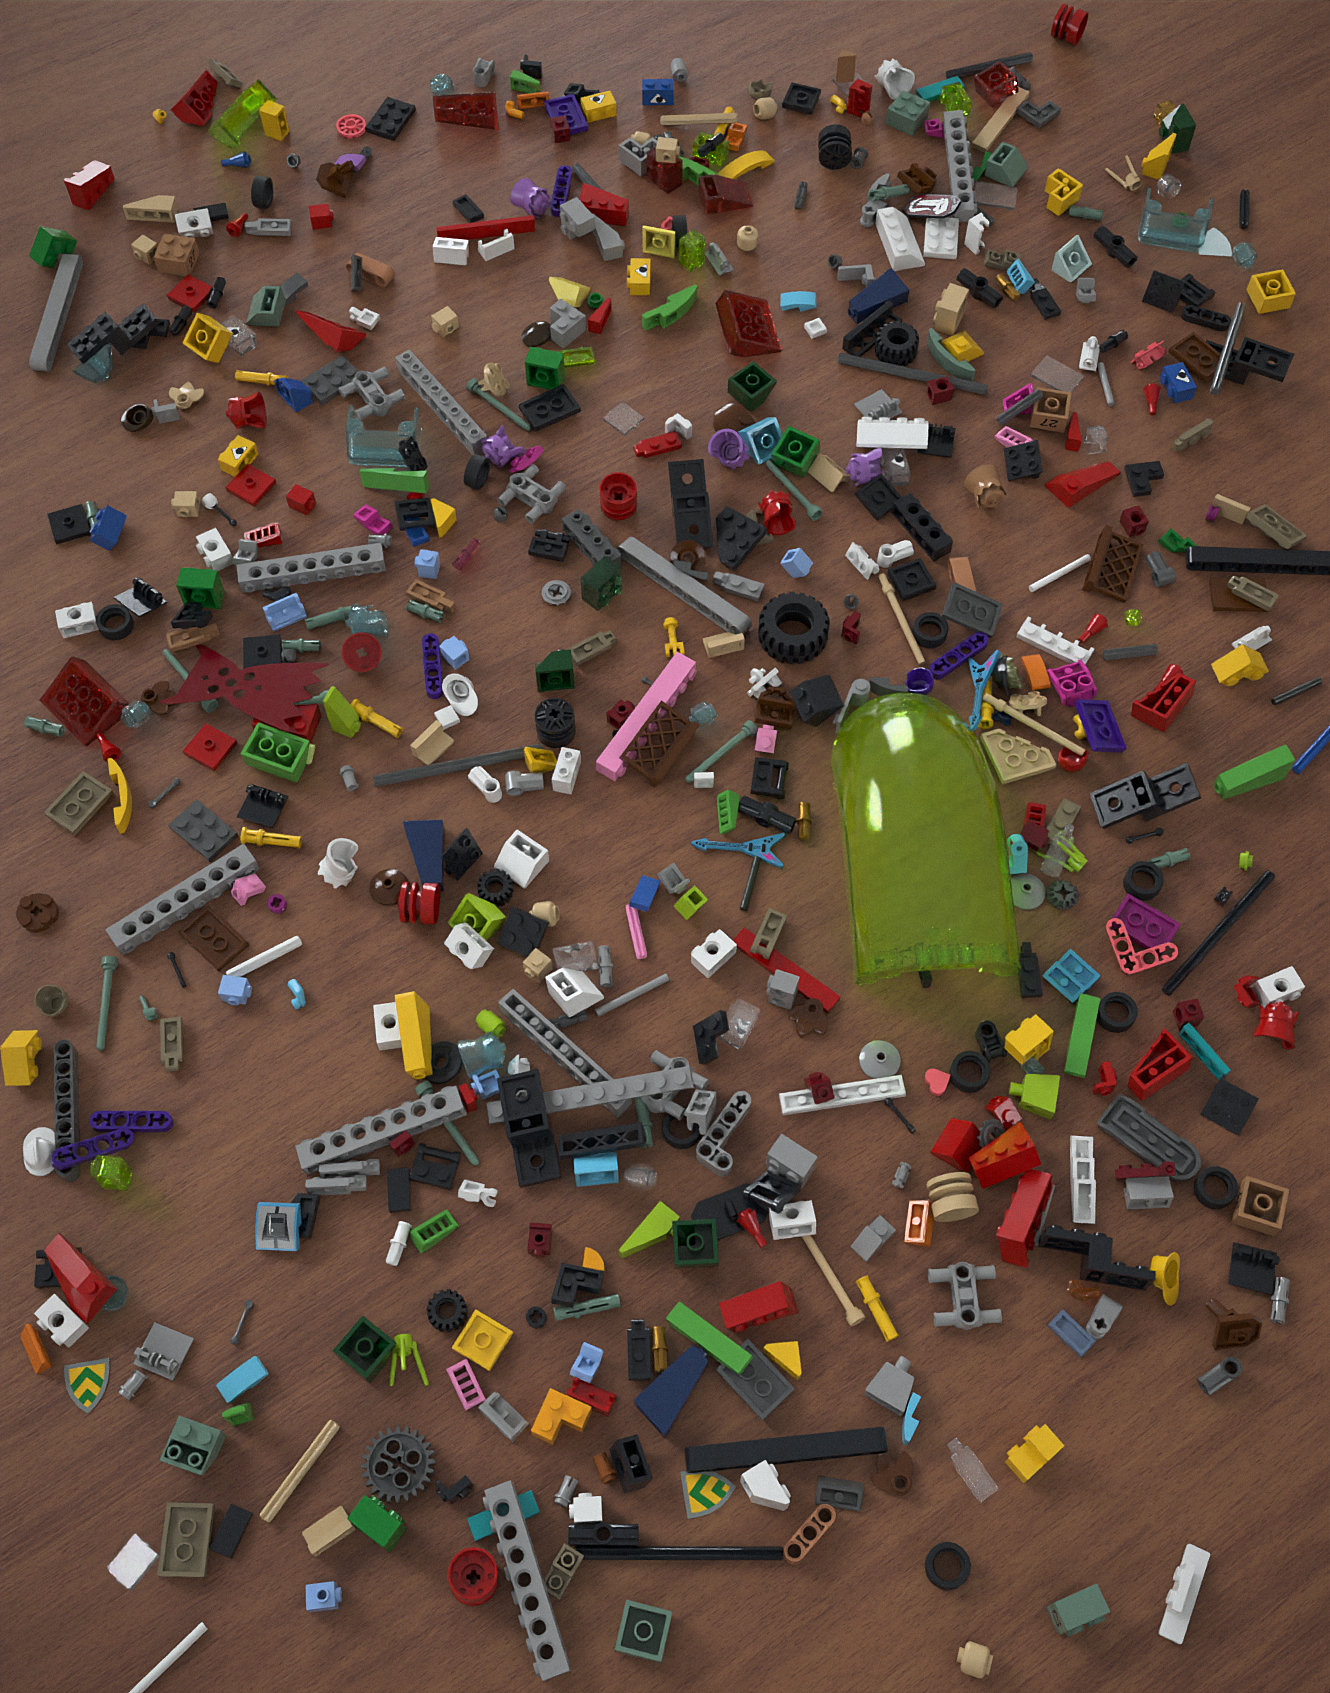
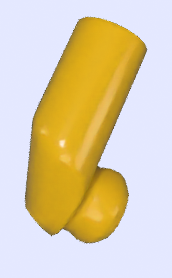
M836 95L831 97L830 102L837 105L836 111L842 114L847 109L845 101Z
M157 109L153 112V117L159 124H162L167 114L165 111Z
M1079 714L1073 717V720L1079 730L1075 731L1074 735L1078 740H1082L1087 735Z

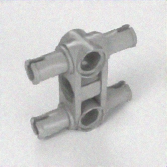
M384 366L372 373L363 370L359 371L350 383L338 388L343 398L357 392L366 402V406L354 411L359 421L372 414L385 416L393 404L405 399L401 389L387 395L378 385V381L389 377L388 371Z
M534 464L529 465L523 473L513 474L510 477V483L507 485L506 490L497 498L498 503L503 507L514 497L532 507L525 515V519L530 524H533L541 515L553 512L558 497L567 489L562 481H558L551 490H547L531 480L539 473L538 467Z
M657 1050L653 1052L650 1058L651 1063L660 1066L664 1070L689 1066V1062L685 1058H669ZM691 1067L694 1086L700 1090H705L709 1084V1079L695 1073L693 1067ZM679 1091L641 1097L648 1110L653 1113L667 1112L678 1120H681L685 1115L686 1108L672 1101Z
M958 1262L944 1269H928L929 1283L949 1282L954 1309L953 1312L933 1313L935 1327L954 1325L957 1329L970 1330L980 1327L982 1324L1002 1322L1000 1309L981 1310L977 1298L976 1280L995 1279L994 1265L975 1267V1265L966 1262ZM963 1270L967 1277L960 1278L956 1271ZM962 1314L971 1315L973 1321H964Z

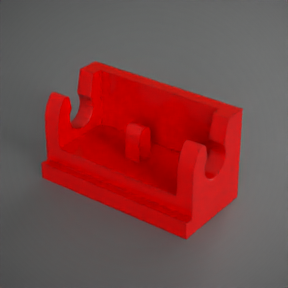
M857 79L850 86L847 106L848 114L851 113L857 117H862V113L858 111H863L864 113L870 111L873 85Z
M577 1377L573 1378V1384L566 1393L567 1396L591 1406L593 1411L606 1417L609 1416L617 1398V1395L580 1380Z

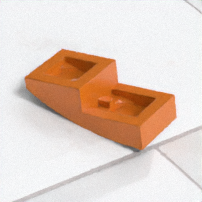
M732 123L728 129V135L723 142V149L738 152L748 125Z
M1040 654L1022 657L1021 664L1027 673L1026 680L1031 689L1050 688L1049 676Z

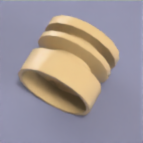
M947 1173L932 1178L927 1182V1189L930 1191L929 1198L937 1200L931 1205L934 1220L938 1222H952L966 1219L978 1213L979 1208L976 1196L969 1194L974 1189L969 1173Z

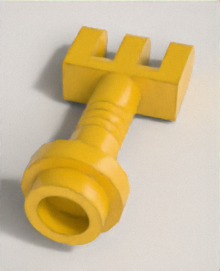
M674 617L666 618L663 626L664 629L668 630L670 643L665 644L666 657H670L669 650L673 651L674 656L677 649H680V653L685 655L683 642H677L675 628L678 627V622Z

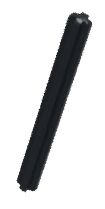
M1031 52L952 69L946 71L945 76L946 79L955 76L962 78L1028 63L1033 60V55Z

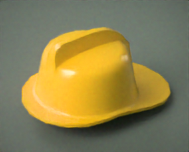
M1176 1252L1171 1253L1168 1257L1153 1256L1150 1267L1151 1271H1156L1154 1285L1162 1289L1164 1300L1170 1306L1175 1304L1179 1293L1180 1257Z

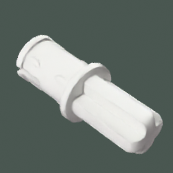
M399 1221L394 1238L390 1240L391 1246L386 1257L387 1264L392 1266L398 1265L402 1251L407 1247L406 1240L412 1227L409 1223Z

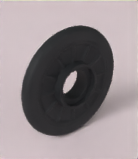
M439 1041L432 1044L431 1065L433 1075H428L425 1079L434 1084L447 1083L454 1079L462 1068V1051L455 1043L450 1041ZM446 1058L445 1065L437 1067L438 1060Z

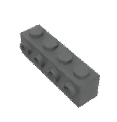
M577 509L562 518V530L568 536H571V540L603 577L621 567L622 556L620 551L614 549L610 540L601 534L599 527L593 525L586 513Z

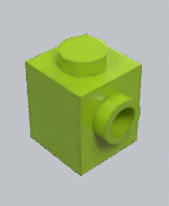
M694 885L675 903L674 907L688 920L708 899Z

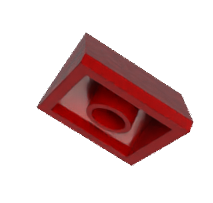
M951 1118L930 1153L957 1170L969 1173L972 1168L969 1157L982 1149L979 1146L980 1140L977 1138L980 1135V1131L973 1122Z

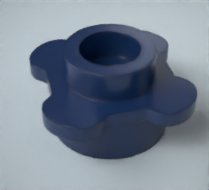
M998 711L993 716L995 721H1000L1005 726L1010 725L1011 719L1014 718L1003 711Z

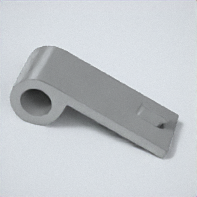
M857 679L852 683L844 703L845 706L842 708L840 715L836 714L833 721L834 724L837 723L836 734L840 733L850 705L860 707L867 704L871 687L867 680Z

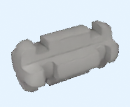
M905 1162L899 1164L901 1167H898L894 1176L895 1181H892L896 1188L902 1189L904 1187L902 1184L906 1183L910 1172L908 1170H911V1166Z

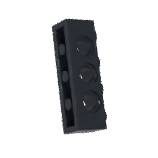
M909 493L893 502L891 513L933 562L951 552L953 544L951 536L944 532L941 525L931 517L930 512L923 508L917 498Z

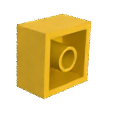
M1283 269L1252 275L1246 289L1259 314L1290 308L1296 295Z
M196 313L183 344L205 360L219 363L233 332L210 316Z

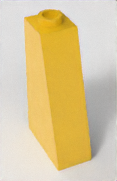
M415 991L395 995L405 1072L414 1079H423L428 1075H433L431 1065L430 1006Z

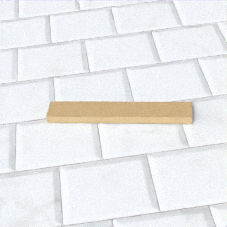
M1016 86L972 142V148L985 153L1016 114L1017 107L1029 97L1030 92Z

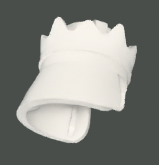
M893 58L891 61L884 60V63L878 69V74L874 76L878 81L877 84L885 88L889 97L893 100L903 90L909 92L915 80L914 73L909 69L903 68Z
M345 838L331 841L325 858L319 863L318 875H323L324 881L333 884L334 888L340 885L347 886L352 881L358 867L352 859L358 851V845L354 841Z

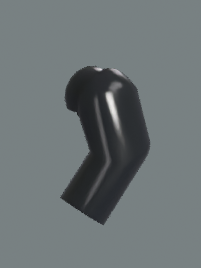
M281 587L276 591L266 588L263 592V597L275 602L291 595L289 587Z

